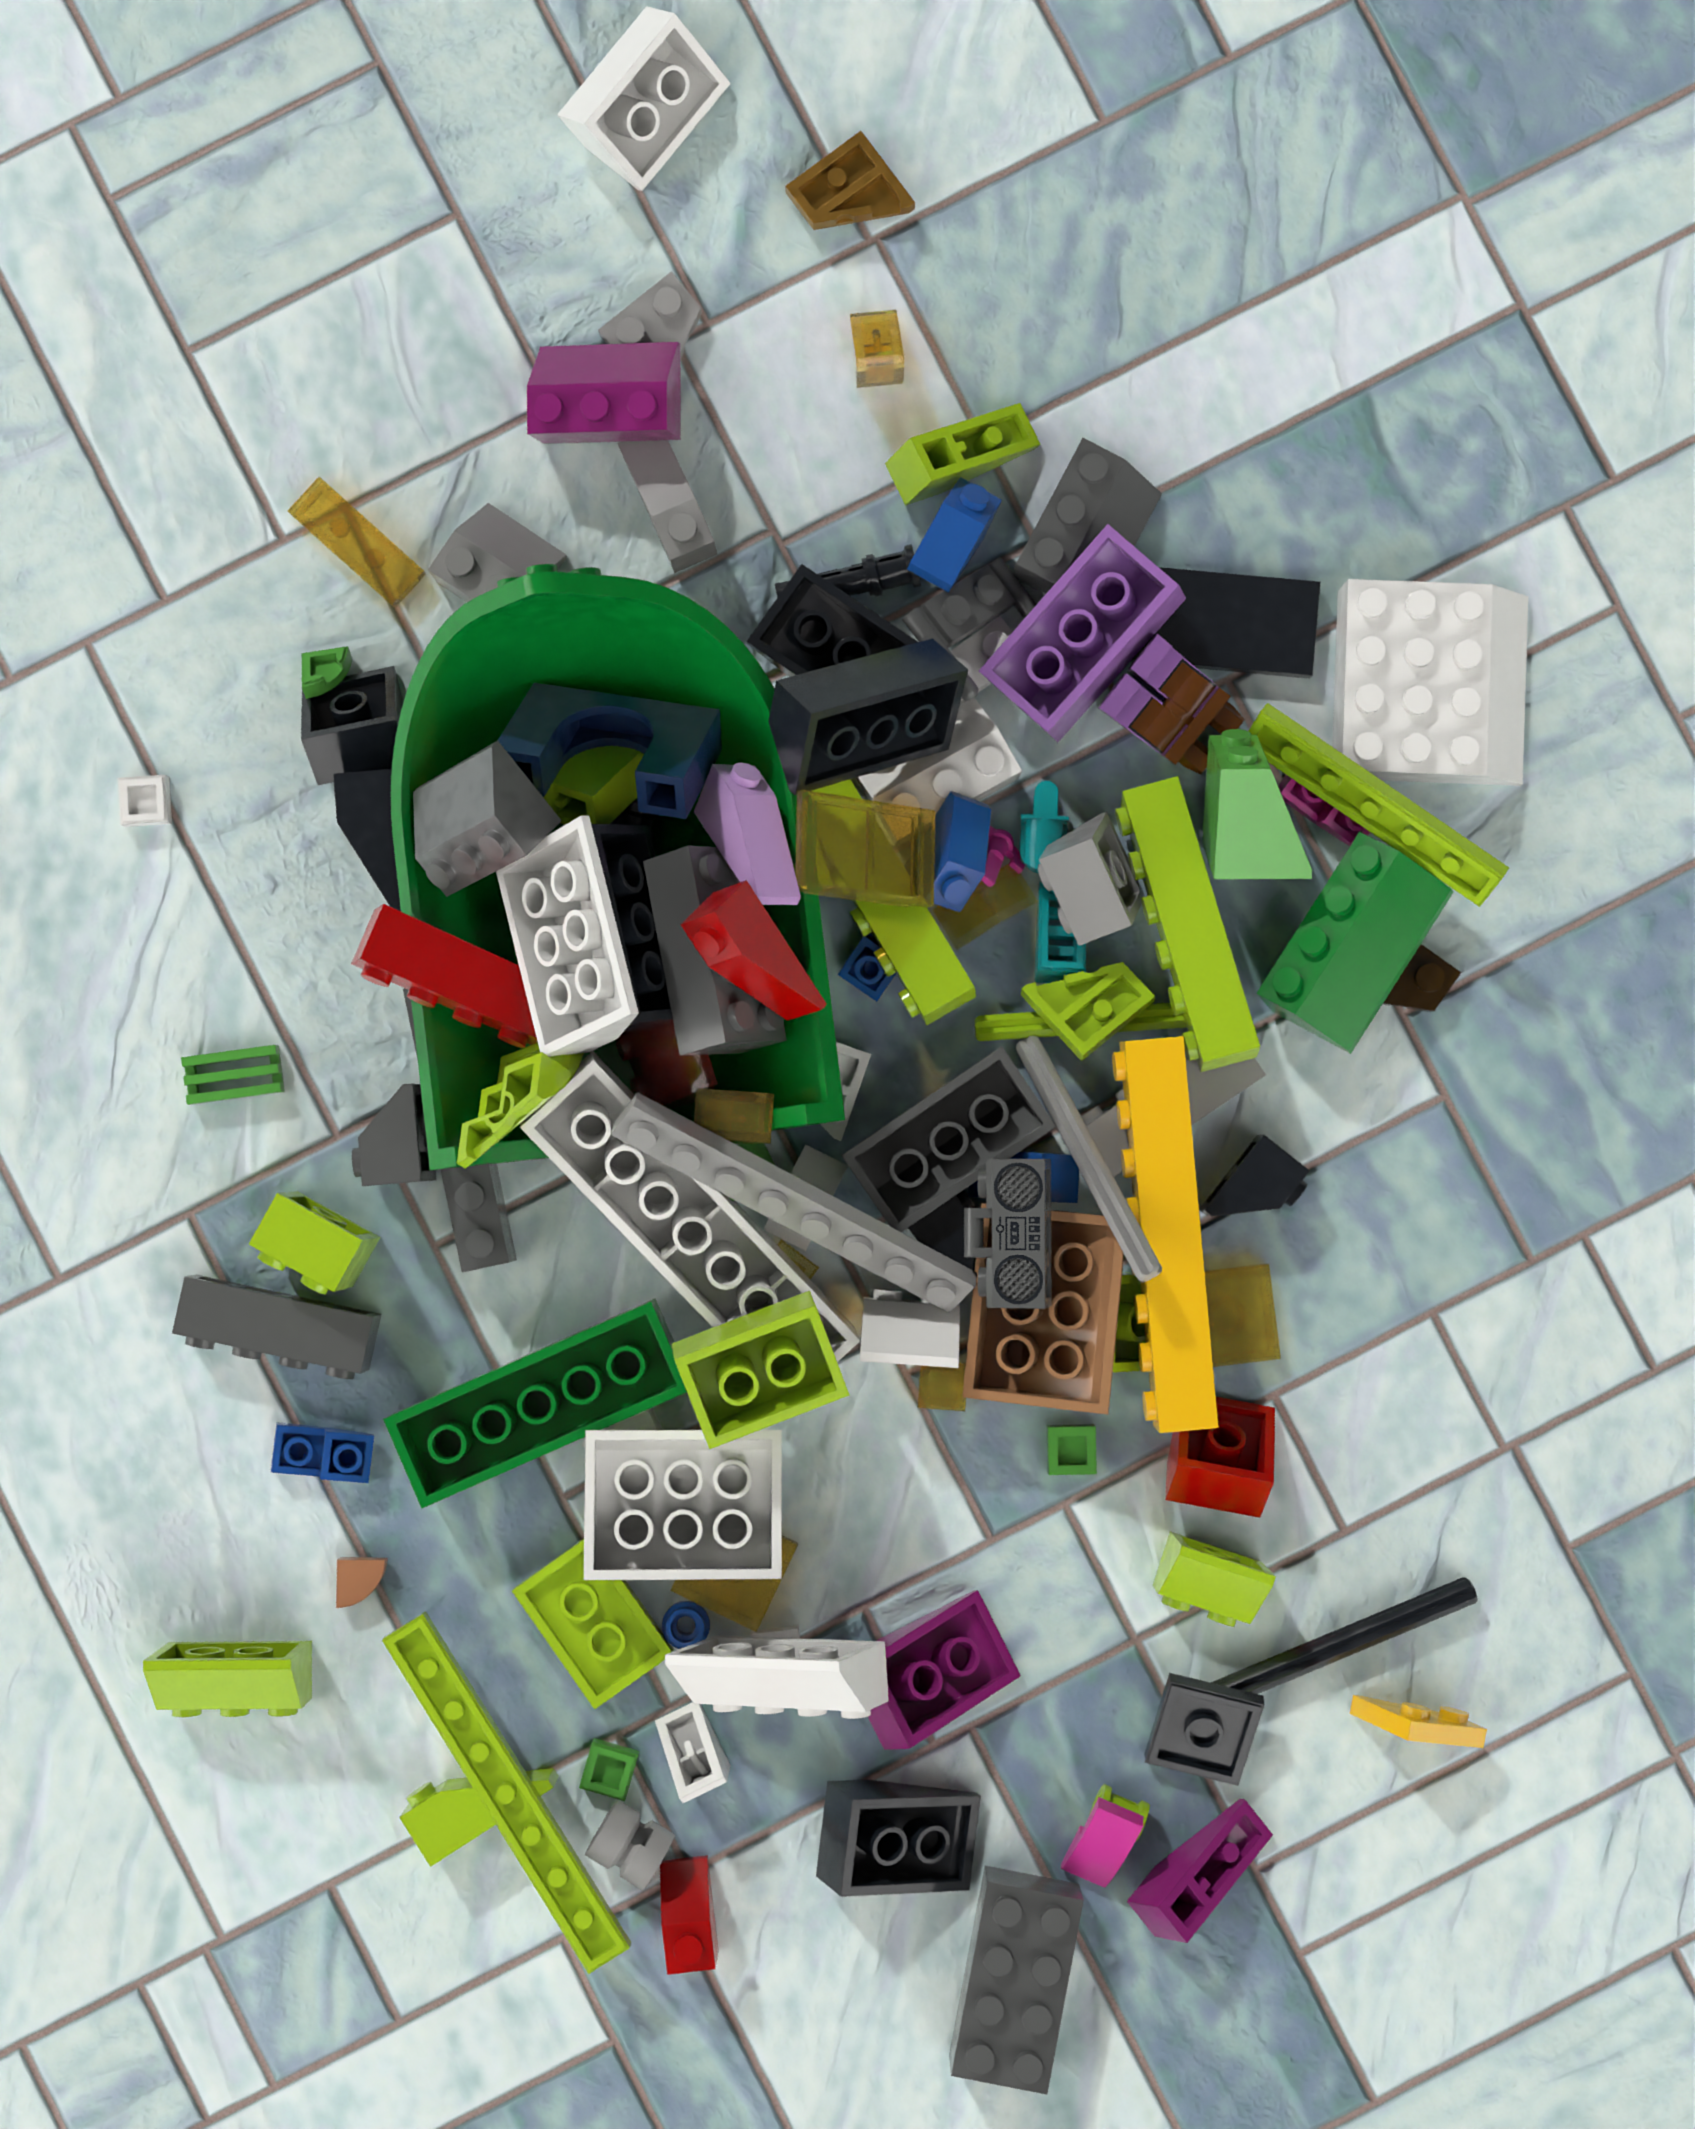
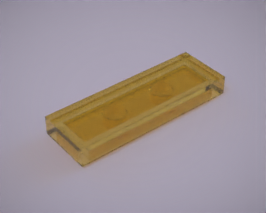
M320 477L310 485L287 511L394 609L426 575L421 567Z

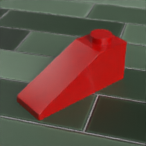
M747 880L713 892L680 924L709 968L788 1021L820 1011L827 1005Z

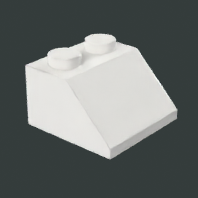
M874 1289L873 1297H863L860 1361L958 1368L960 1305L958 1304L949 1313L922 1298L921 1301L902 1299V1291Z

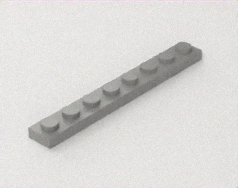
M638 1092L614 1122L611 1136L949 1313L975 1288L977 1272Z

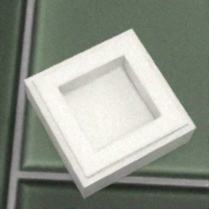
M152 775L118 778L120 825L132 827L172 824L169 776Z

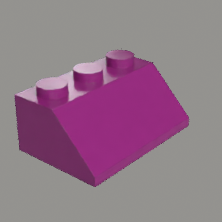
M655 342L540 347L527 383V434L543 444L681 440L680 343Z

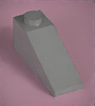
M669 441L618 442L619 449L674 573L717 555L714 539Z

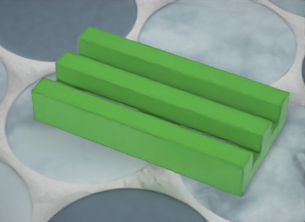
M279 1045L181 1057L182 1067L185 1068L186 1075L183 1076L184 1086H187L188 1095H186L187 1105L285 1092ZM267 1056L270 1059V1065L197 1074L196 1066ZM272 1074L273 1083L205 1093L199 1092V1084Z

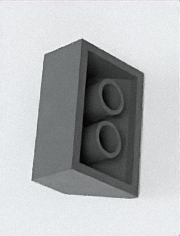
M1082 438L1015 565L1013 574L1018 580L1046 594L1107 524L1135 547L1162 493L1127 460Z

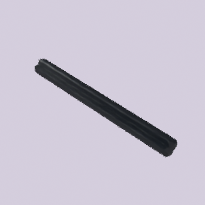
M1462 1577L1210 1683L1254 1694L1262 1693L1473 1605L1478 1601L1477 1593L1471 1581Z

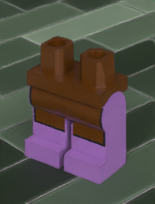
M1156 634L1128 670L1164 699L1162 701L1158 700L1143 688L1141 684L1125 673L1097 708L1162 755L1170 763L1176 765L1179 762L1182 766L1201 775L1207 768L1208 748L1197 740L1200 734L1210 725L1222 735V732L1225 730L1238 729L1245 719L1228 702L1231 697L1186 660L1159 634Z

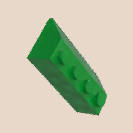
M1359 832L1256 994L1272 1012L1351 1054L1454 893L1453 890L1400 851Z

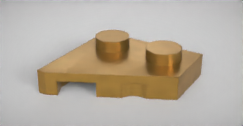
M859 131L785 186L787 196L813 230L909 214L915 210V201L862 131Z

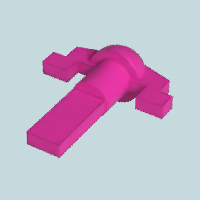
M992 826L989 829L985 875L981 880L988 887L995 884L1005 856L1010 859L1008 866L1018 874L1025 867V864L1020 861V852L1014 846L1012 835L1006 830L995 829Z

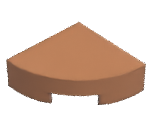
M340 1557L337 1559L336 1608L355 1605L368 1597L384 1577L388 1558Z

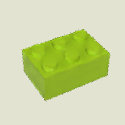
M810 1290L671 1343L675 1363L709 1450L850 1395Z

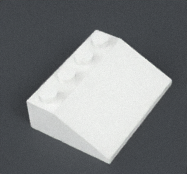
M589 815L579 816L547 835L527 856L496 871L540 1053L543 1052L549 1057L588 1053L618 1039L639 1014Z
M585 1430L584 1580L782 1579V1430H759L710 1450L702 1430Z

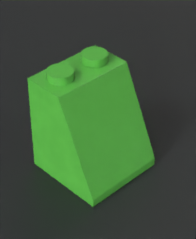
M1241 729L1225 730L1222 732V735H1209L1202 844L1213 878L1312 879V868L1258 736L1251 735L1250 732Z

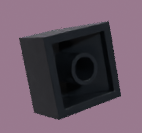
M394 666L348 675L336 687L316 697L306 699L302 690L301 741L317 785L334 782L333 774L392 769L395 737L403 706Z

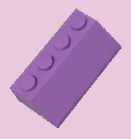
M1107 524L980 668L979 672L1056 742H1059L1185 601L1186 597L1179 584Z

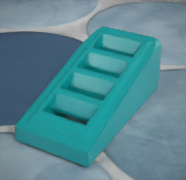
M1039 881L1034 981L1038 983H1051L1063 980L1064 975L1081 971L1086 972V943L1078 946L1073 933H1066L1062 926L1048 925L1049 920H1060L1058 908L1049 907V900H1058L1054 891H1048L1042 881ZM1048 939L1073 941V946L1048 945ZM1048 959L1072 960V962L1049 961Z

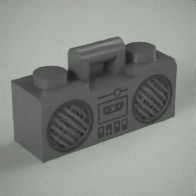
M986 1159V1169H979L977 1183L979 1198H986V1208H964V1257L986 1258V1267H979L978 1270L979 1297H987V1308L1045 1309L1051 1307V1159ZM984 1218H992V1247H984Z

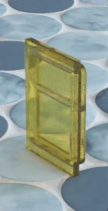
M807 790L797 791L795 875L799 891L805 894L904 907L919 906L929 908L934 906L935 810Z

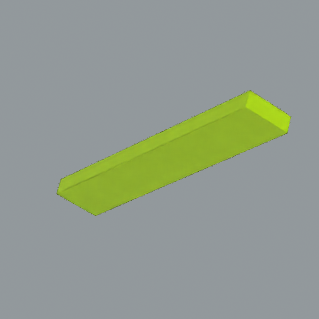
M1269 703L1263 707L1248 730L1251 735L1258 736L1268 763L1392 848L1406 855L1480 907L1509 870V867Z

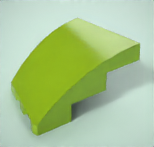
M535 1043L500 1058L497 1084L481 1091L478 1118L462 1123L457 1164L466 1169L563 1089L576 1073L584 1053L549 1057L543 1052L540 1053L539 1045Z

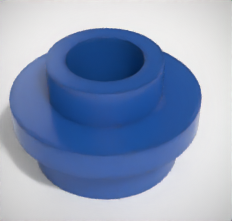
M677 1602L666 1611L663 1617V1635L668 1643L677 1649L705 1640L710 1631L708 1613L696 1602ZM684 1616L692 1618L695 1622V1629L688 1633L681 1631L678 1627V1620Z

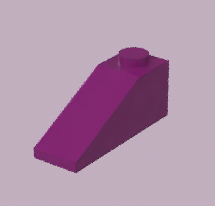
M1239 1799L1155 1865L1128 1898L1127 1903L1155 1937L1188 1943L1273 1834L1245 1799Z

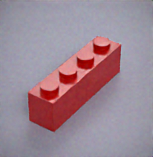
M382 904L373 911L351 962L352 965L363 969L361 977L383 987H389L392 982L408 989L407 997L421 1005L435 1008L436 1003L455 1010L452 1017L466 1025L480 1028L481 1024L484 1023L499 1030L497 1036L499 1039L516 1047L525 1048L527 1043L531 1045L538 1043L519 965L386 904Z

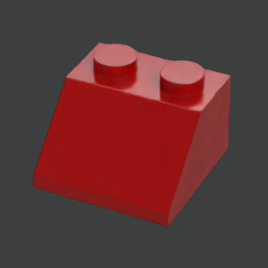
M1216 1397L1218 1428L1172 1433L1167 1461L1165 1500L1260 1518L1274 1484L1275 1407Z

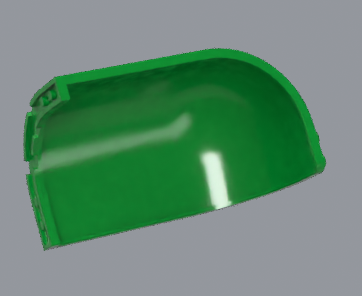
M555 564L533 565L526 568L527 575L501 579L497 582V588L479 595L462 605L437 630L420 658L406 692L395 737L391 774V820L401 912L519 965L496 872L446 897L441 889L429 880L426 871L415 859L413 792L419 786L496 742L533 683L720 709L722 751L715 764L734 765L736 763H747L755 765L776 795L801 895L798 905L763 906L827 1005L817 1012L788 1021L784 1019L787 1041L744 1053L680 1056L673 1022L646 1030L623 1032L618 1039L593 1050V1052L634 1095L638 1092L721 1137L747 1135L845 1120L807 794L803 793L795 796L788 788L768 723L775 688L761 665L744 643L723 622L690 598L649 581L601 575V570L595 567L578 568L570 572H558V566ZM700 794L687 819L660 815L653 820L651 829L654 833L652 843L655 856L688 845L716 847L694 813ZM559 823L549 834L563 827L564 824ZM411 1000L430 1170L462 1167L457 1164L462 1123L478 1118L481 1091L497 1084L500 1058L523 1048L502 1041L497 1037L499 1030L484 1023L481 1024L480 1028H475L459 1022L452 1017L455 1010L436 1003L435 1008H431ZM591 1052L584 1053V1054H583V1057H582V1060H583L587 1055H589ZM519 1124L469 1166L547 1159L549 1157L526 1135Z

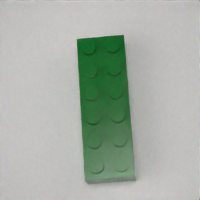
M656 1298L384 1418L383 1421L421 1509L585 1437V1430H602L686 1393V1388L673 1356L671 1343H674V1339Z

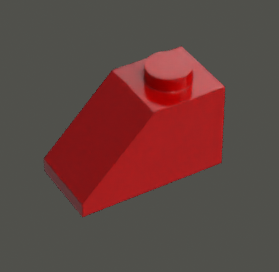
M708 1855L663 1860L660 1864L661 1926L667 1975L714 1970L717 1965L719 1949Z

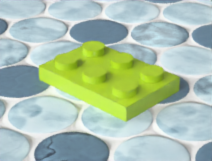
M584 1538L512 1590V1593L594 1710L664 1661L666 1654L674 1652V1648L665 1639L662 1631L626 1580H584Z

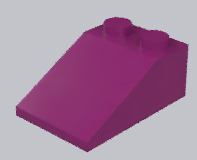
M974 1590L877 1640L885 1642L889 1701L871 1709V1715L868 1716V1719L884 1750L910 1749L1021 1676L978 1590Z

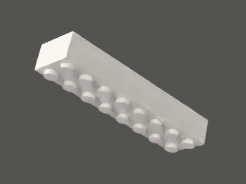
M593 1051L581 1061L573 1078L563 1089L520 1123V1128L712 1327L810 1290L837 1362L860 1342L854 1325L735 1200H730L728 1196L611 1136L614 1122L635 1095Z

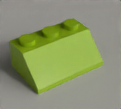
M312 1641L168 1642L143 1660V1672L156 1710H172V1716L174 1717L198 1716L202 1714V1709H220V1715L224 1717L245 1716L250 1713V1709H268V1715L291 1716L297 1714L298 1709H302L312 1699Z

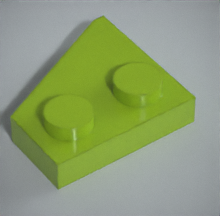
M1124 962L1100 967L1099 970L1092 973L1081 971L1064 975L1063 980L1036 986V982L1029 983L1021 988V996L1081 1061L1153 1004L1155 995Z

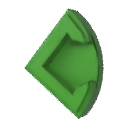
M348 646L301 653L302 690L305 698L316 697L330 691L346 677L352 664V656Z

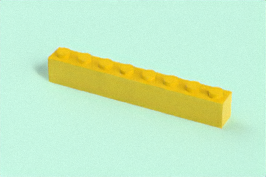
M1184 1036L1119 1042L1120 1051L1113 1052L1112 1064L1115 1081H1123L1124 1100L1117 1101V1120L1120 1130L1127 1129L1129 1149H1121V1165L1123 1177L1131 1178L1133 1197L1125 1199L1162 1266V1272L1158 1276L1146 1282L1140 1281L1141 1294L1134 1295L1137 1324L1144 1323L1146 1343L1138 1344L1139 1365L1141 1372L1149 1373L1150 1391L1142 1393L1144 1417L1146 1421L1153 1420V1427L1159 1433L1218 1428Z

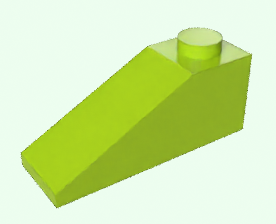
M1017 403L911 437L888 459L885 465L906 506L942 494L952 489L960 477L969 481L1038 448L1041 444L1021 403Z
M554 1768L525 1771L540 1796L554 1788L559 1777ZM467 1777L448 1779L437 1787H434L431 1781L424 1784L406 1798L409 1805H407L399 1817L430 1867L496 1825Z

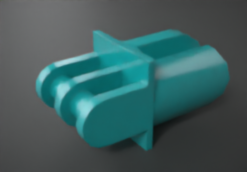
M1042 781L1036 786L1033 797V815L1021 814L1020 857L1025 867L1039 874V858L1047 845L1068 833L1069 816H1057L1059 793L1056 784L1051 781Z

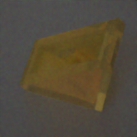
M886 310L850 314L856 387L903 384L904 352L897 311Z
M1007 864L1000 868L993 886L988 887L984 882L980 881L961 912L942 906H937L932 911L957 951L1036 904L1038 900L1022 874H1019Z
M696 1088L694 1123L734 1144H771L774 1094Z

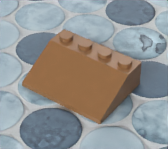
M981 1203V1208H986V1203ZM1051 1210V1307L1045 1309L987 1308V1297H979L978 1270L979 1267H986V1258H976L975 1272H977V1279L972 1295L963 1398L1109 1414L1124 1253L1103 1215ZM984 1218V1247H992V1218Z

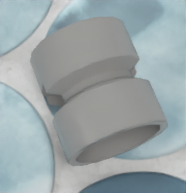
M617 1799L598 1828L586 1850L585 1856L607 1869L615 1865L620 1868V1877L643 1891L663 1861L674 1840L675 1834L653 1820L643 1824L640 1821V1812Z

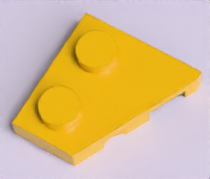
M1353 1695L1351 1715L1407 1741L1484 1748L1487 1729L1468 1721L1469 1713L1441 1706L1439 1712L1428 1707L1408 1702L1398 1704L1359 1695Z

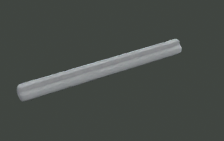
M1029 1036L1019 1041L1016 1045V1051L1135 1276L1141 1282L1149 1281L1162 1272V1266L1042 1042L1036 1036Z

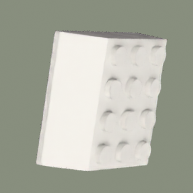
M1348 579L1337 593L1333 748L1382 781L1523 785L1528 596L1493 584Z

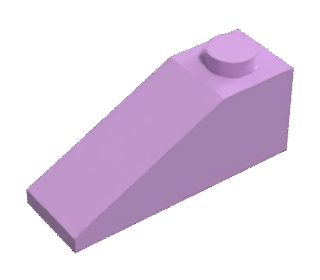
M736 763L734 765L712 764L694 809L695 815L739 882L747 880L762 905H798L801 895L776 795L755 765L747 763Z

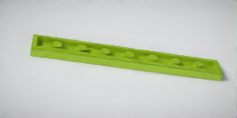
M427 1612L421 1613L385 1636L382 1642L587 1973H592L631 1947L630 1939Z

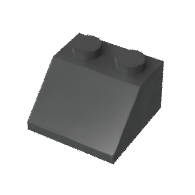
M403 1084L358 1137L359 1148H353L352 1167L355 1177H361L362 1186L436 1180V1170H430L420 1084Z

